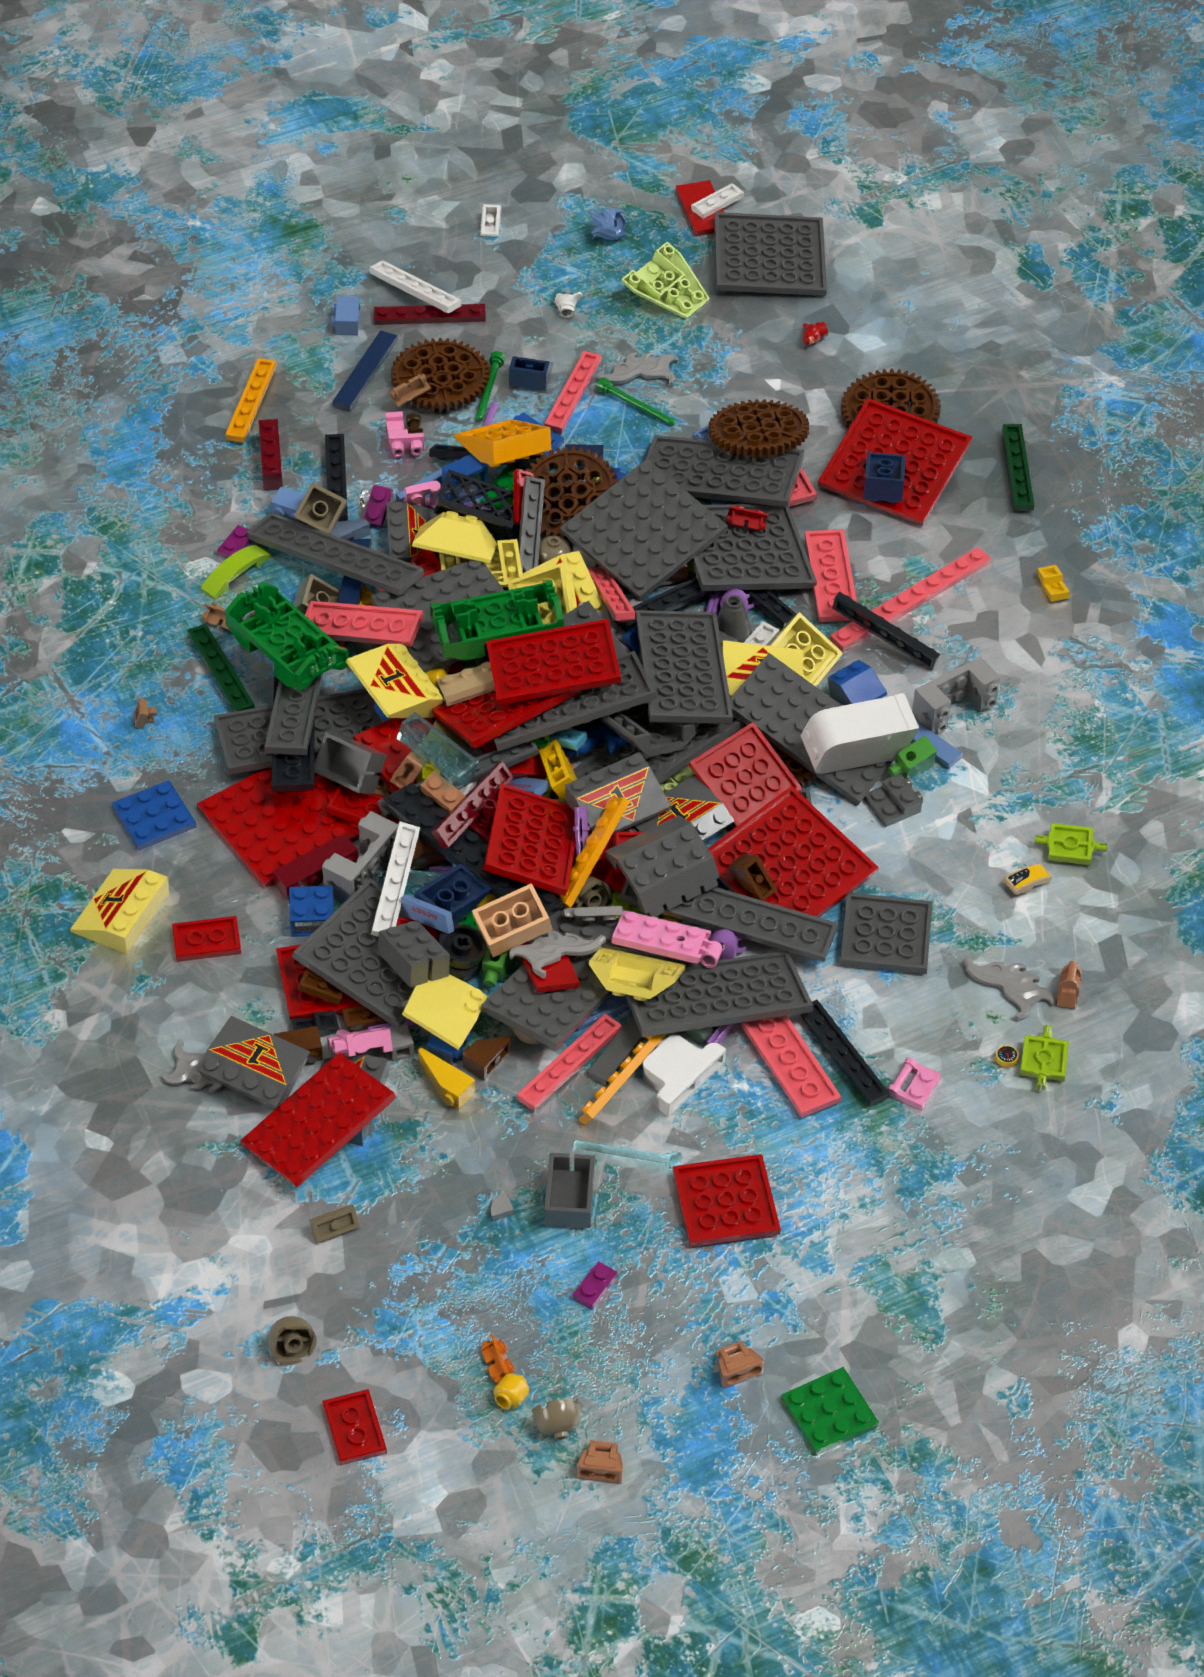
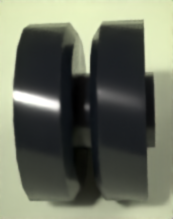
M453 925L454 931L450 934L442 932L438 943L450 954L449 974L462 981L470 980L477 975L481 968L482 959L486 951V942L476 929L467 925Z

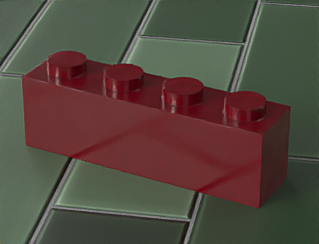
M278 419L258 420L264 491L279 490L280 487H283Z
M342 834L272 871L273 885L288 901L290 900V887L318 886L323 882L322 866L334 853L356 863L359 858L358 849L345 834Z

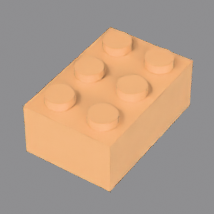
M532 883L472 910L475 922L493 957L553 930L549 916Z

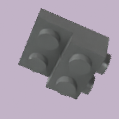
M901 774L883 780L881 787L867 792L864 797L865 802L885 827L921 813L923 803L921 793L919 791L915 792L912 789L910 779L908 777L903 778Z

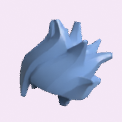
M611 208L603 209V211L594 209L595 213L589 211L590 217L594 219V221L589 222V225L596 226L591 233L593 234L592 240L596 237L617 240L627 236V233L623 232L627 223L621 214L625 213L624 210Z

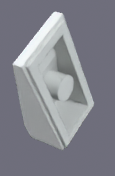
M483 204L480 237H499L501 205Z

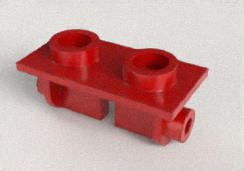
M730 506L726 523L743 528L744 522H748L747 529L761 532V530L765 531L768 514L760 510L744 509L742 506Z

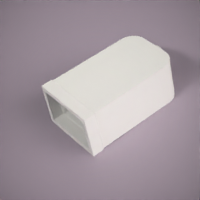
M900 693L894 696L821 710L811 716L802 731L801 739L815 772L824 774L887 761H896L897 754L909 746L919 726L905 694Z

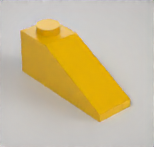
M555 739L548 746L540 748L539 752L552 789L566 803L565 785L577 780L559 742Z
M423 1048L418 1050L419 1065L439 1097L448 1106H453L460 1110L475 1093V1079Z

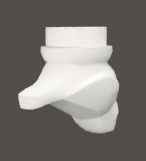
M581 292L573 295L556 294L554 303L558 307L560 316L564 318L574 316L577 301L583 297Z

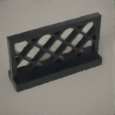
M448 469L434 513L439 515L443 512L452 511L458 513V516H475L478 518L477 520H481L490 533L508 539L514 524L513 505L509 506L505 499L508 497L513 498V491ZM450 477L458 479L461 484L452 486L449 481ZM473 484L478 487L479 491L471 493L468 486ZM464 488L467 495L459 497L455 490ZM493 491L498 497L490 499L486 492ZM451 492L455 500L443 498V496ZM482 494L486 501L478 504L474 497ZM470 499L474 506H466L462 501ZM501 501L505 508L496 510L493 503ZM489 505L492 513L483 512L481 508ZM508 512L511 520L501 518L500 514Z

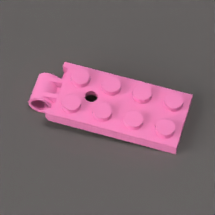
M623 910V915L619 919L611 942L612 944L695 964L701 961L702 965L708 968H713L717 965L723 949L719 942L708 940L711 935L709 930Z

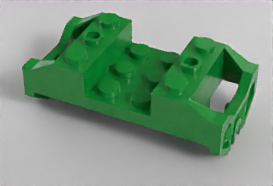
M546 579L542 580L543 583L442 604L437 602L429 603L430 618L432 624L435 625L444 659L451 657L470 660L485 657L484 644H486V641L564 627L560 600L557 592H555L552 580ZM548 602V608L552 611L554 623L543 625L538 611V604ZM446 623H452L458 642L449 644Z
M262 582L258 584V589L256 587L252 588L253 593L247 590L245 593H239L225 610L226 626L231 630L238 643L249 653L259 649L274 663V675L287 687L301 691L307 688L315 677L331 669L341 671L348 667L346 660L349 658V651L344 647H340L279 593V589L275 585ZM255 610L254 616L240 622L245 614Z

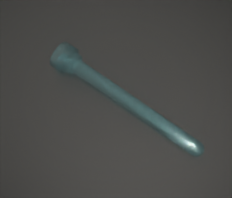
M576 1140L573 1144L576 1149L664 1163L665 1166L672 1170L673 1166L681 1165V1152L672 1151V1153H667L666 1155Z

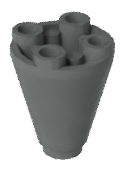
M737 595L728 596L717 616L719 631L737 639L738 642L744 643L752 634L744 603Z

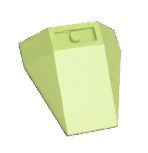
M668 242L658 248L652 260L637 272L632 270L621 279V282L633 293L686 320L710 299L681 253Z

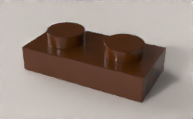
M305 970L298 986L299 991L336 1005L340 1004L344 992L309 970Z
M363 1005L342 1009L348 1032L350 1030H359L388 1023Z

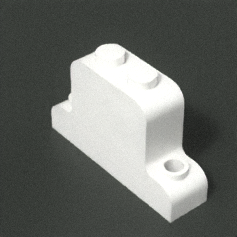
M670 1035L665 1040H661L656 1049L642 1062L643 1080L659 1091L656 1096L659 1099V1110L668 1117L674 1113L725 1063L726 1049L718 1043H710L703 1049H698L679 1035Z

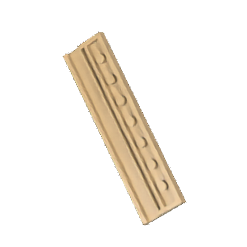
M485 662L474 668L464 669L453 675H445L441 679L436 680L447 706L495 691L490 662Z

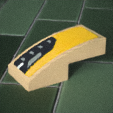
M1037 863L1016 870L1005 876L1003 881L1016 895L1031 892L1033 886L1050 883L1052 876L1041 863Z

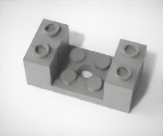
M980 656L916 688L912 713L917 722L934 734L942 733L948 728L952 703L961 701L966 697L979 712L996 705L1000 676Z
M370 811L358 824L360 852L364 855L360 856L356 863L334 853L330 859L324 862L322 866L324 886H333L334 899L344 903L369 878L376 881L388 867L398 824Z

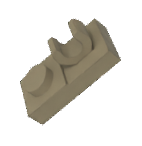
M352 1204L309 1219L316 1243L360 1227L355 1207Z

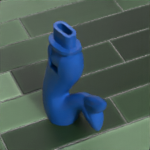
M602 723L583 731L587 733V740L578 751L562 746L561 748L566 758H575L578 754L584 755L590 752L602 742L606 743L611 754H614L619 747L628 745L629 742Z

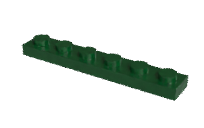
M1003 424L1002 433L1014 511H1034V499L1022 424Z
M207 624L188 629V637L233 712L255 708L254 702Z

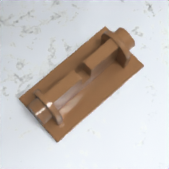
M417 374L416 377L408 380L409 383H403L396 388L393 387L389 395L399 407L430 390L431 387L426 382L427 379L424 374Z
M205 603L208 611L202 614V620L217 627L222 620L221 628L231 631L226 626L224 608L218 604L213 603L209 605Z

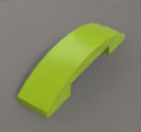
M257 545L248 546L237 551L224 560L208 576L200 587L201 591L214 600L229 589V583L252 565L259 567L271 557V554Z

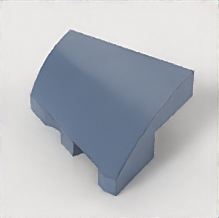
M363 518L338 521L330 534L345 540L361 539L370 535V523Z

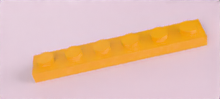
M257 359L226 431V440L240 443L245 442L276 369V361Z
M614 797L607 802L603 815L597 820L594 831L587 838L584 849L576 858V863L571 870L566 896L556 894L557 897L564 901L562 908H571L630 803L625 797Z
M666 1034L646 1036L648 1040L645 1043L640 1042L633 1050L635 1055L632 1058L628 1056L621 1063L620 1067L622 1070L619 1073L615 1071L608 1078L609 1085L606 1088L602 1086L594 1094L596 1097L593 1103L589 1101L581 1109L583 1114L578 1120L583 1125H586L596 1116Z

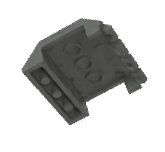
M647 703L613 713L607 717L598 718L610 730H613L647 757H656V755L671 754L674 751L682 750L697 733L695 730L699 726V723L649 722Z
M679 815L604 852L615 870L621 869L638 896L637 906L643 915L647 913L648 916L656 917L664 913L662 905L667 910H670L683 903L681 896H683L685 901H688L702 894L700 887L706 892L718 886L716 879L720 876L712 854L693 824Z

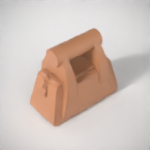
M422 748L412 750L395 771L390 782L400 789L411 782L413 783L426 763L425 750Z
M1070 961L1062 969L1056 1006L1076 1009L1082 977V970L1076 961Z
M742 1341L715 1350L719 1359L718 1368L724 1388L760 1376L764 1372V1359L753 1349L747 1348Z
M590 1440L589 1449L584 1450L577 1463V1478L622 1483L623 1463L621 1455L617 1453L618 1443Z

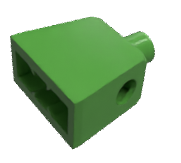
M925 735L901 750L897 754L895 764L890 766L888 771L892 777L902 774L904 778L908 777L911 779L933 767L937 750Z
M487 946L482 960L484 985L495 987L497 981L504 982L514 960V958L510 959V950L493 957Z

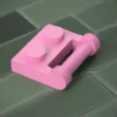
M430 481L405 487L404 501L435 510L441 485L438 481ZM426 492H431L430 498H426Z
M907 1057L896 1080L887 1088L889 1096L922 1111L939 1084L942 1074L918 1064L913 1058ZM910 1072L915 1073L916 1075L906 1092L902 1091L900 1088Z

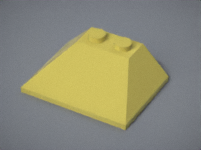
M447 511L420 526L412 546L491 563L497 542L481 520H477V517L470 515L463 517L458 516L456 512Z
M517 539L497 541V551L494 553L491 563H485L501 587H508L509 580L523 576ZM439 552L441 571L472 560Z
M602 947L589 960L590 967L606 990L612 991V994L616 996L632 995L634 999L640 1001L651 999L674 984L686 967L685 964Z
M429 964L428 982L415 986L402 1015L459 1050L481 1012V1005L486 1001L487 995L450 974L449 977L430 981Z

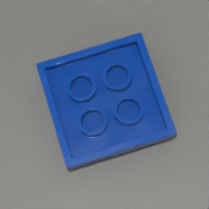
M170 780L112 802L113 810L138 850L197 828L196 821Z

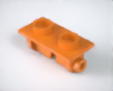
M490 1334L492 1341L483 1342L481 1351L488 1365L495 1361L494 1364L488 1366L492 1381L497 1385L506 1374H513L515 1368L511 1360L506 1357L505 1353L508 1350L502 1339L498 1340L493 1334Z

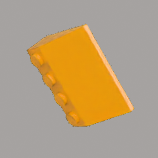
M513 419L454 434V438L480 462L489 464L490 467H499L501 463H514L515 459H529L530 455L538 456L542 455L545 451L551 450L550 427Z

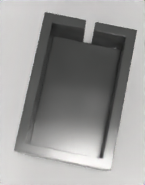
M325 732L315 762V772L358 793L374 794L379 780L377 773H381L387 755L341 733Z
M418 920L379 931L378 953L410 988L428 982L429 961L430 981L449 977L450 954Z
M549 1153L544 1225L590 1228L595 1155L575 1154L574 1171H570V1154Z

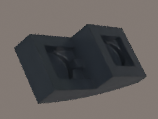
M314 1012L312 1018H294L289 1023L291 1030L317 1026L320 1037L336 1033L340 1029L335 1012Z

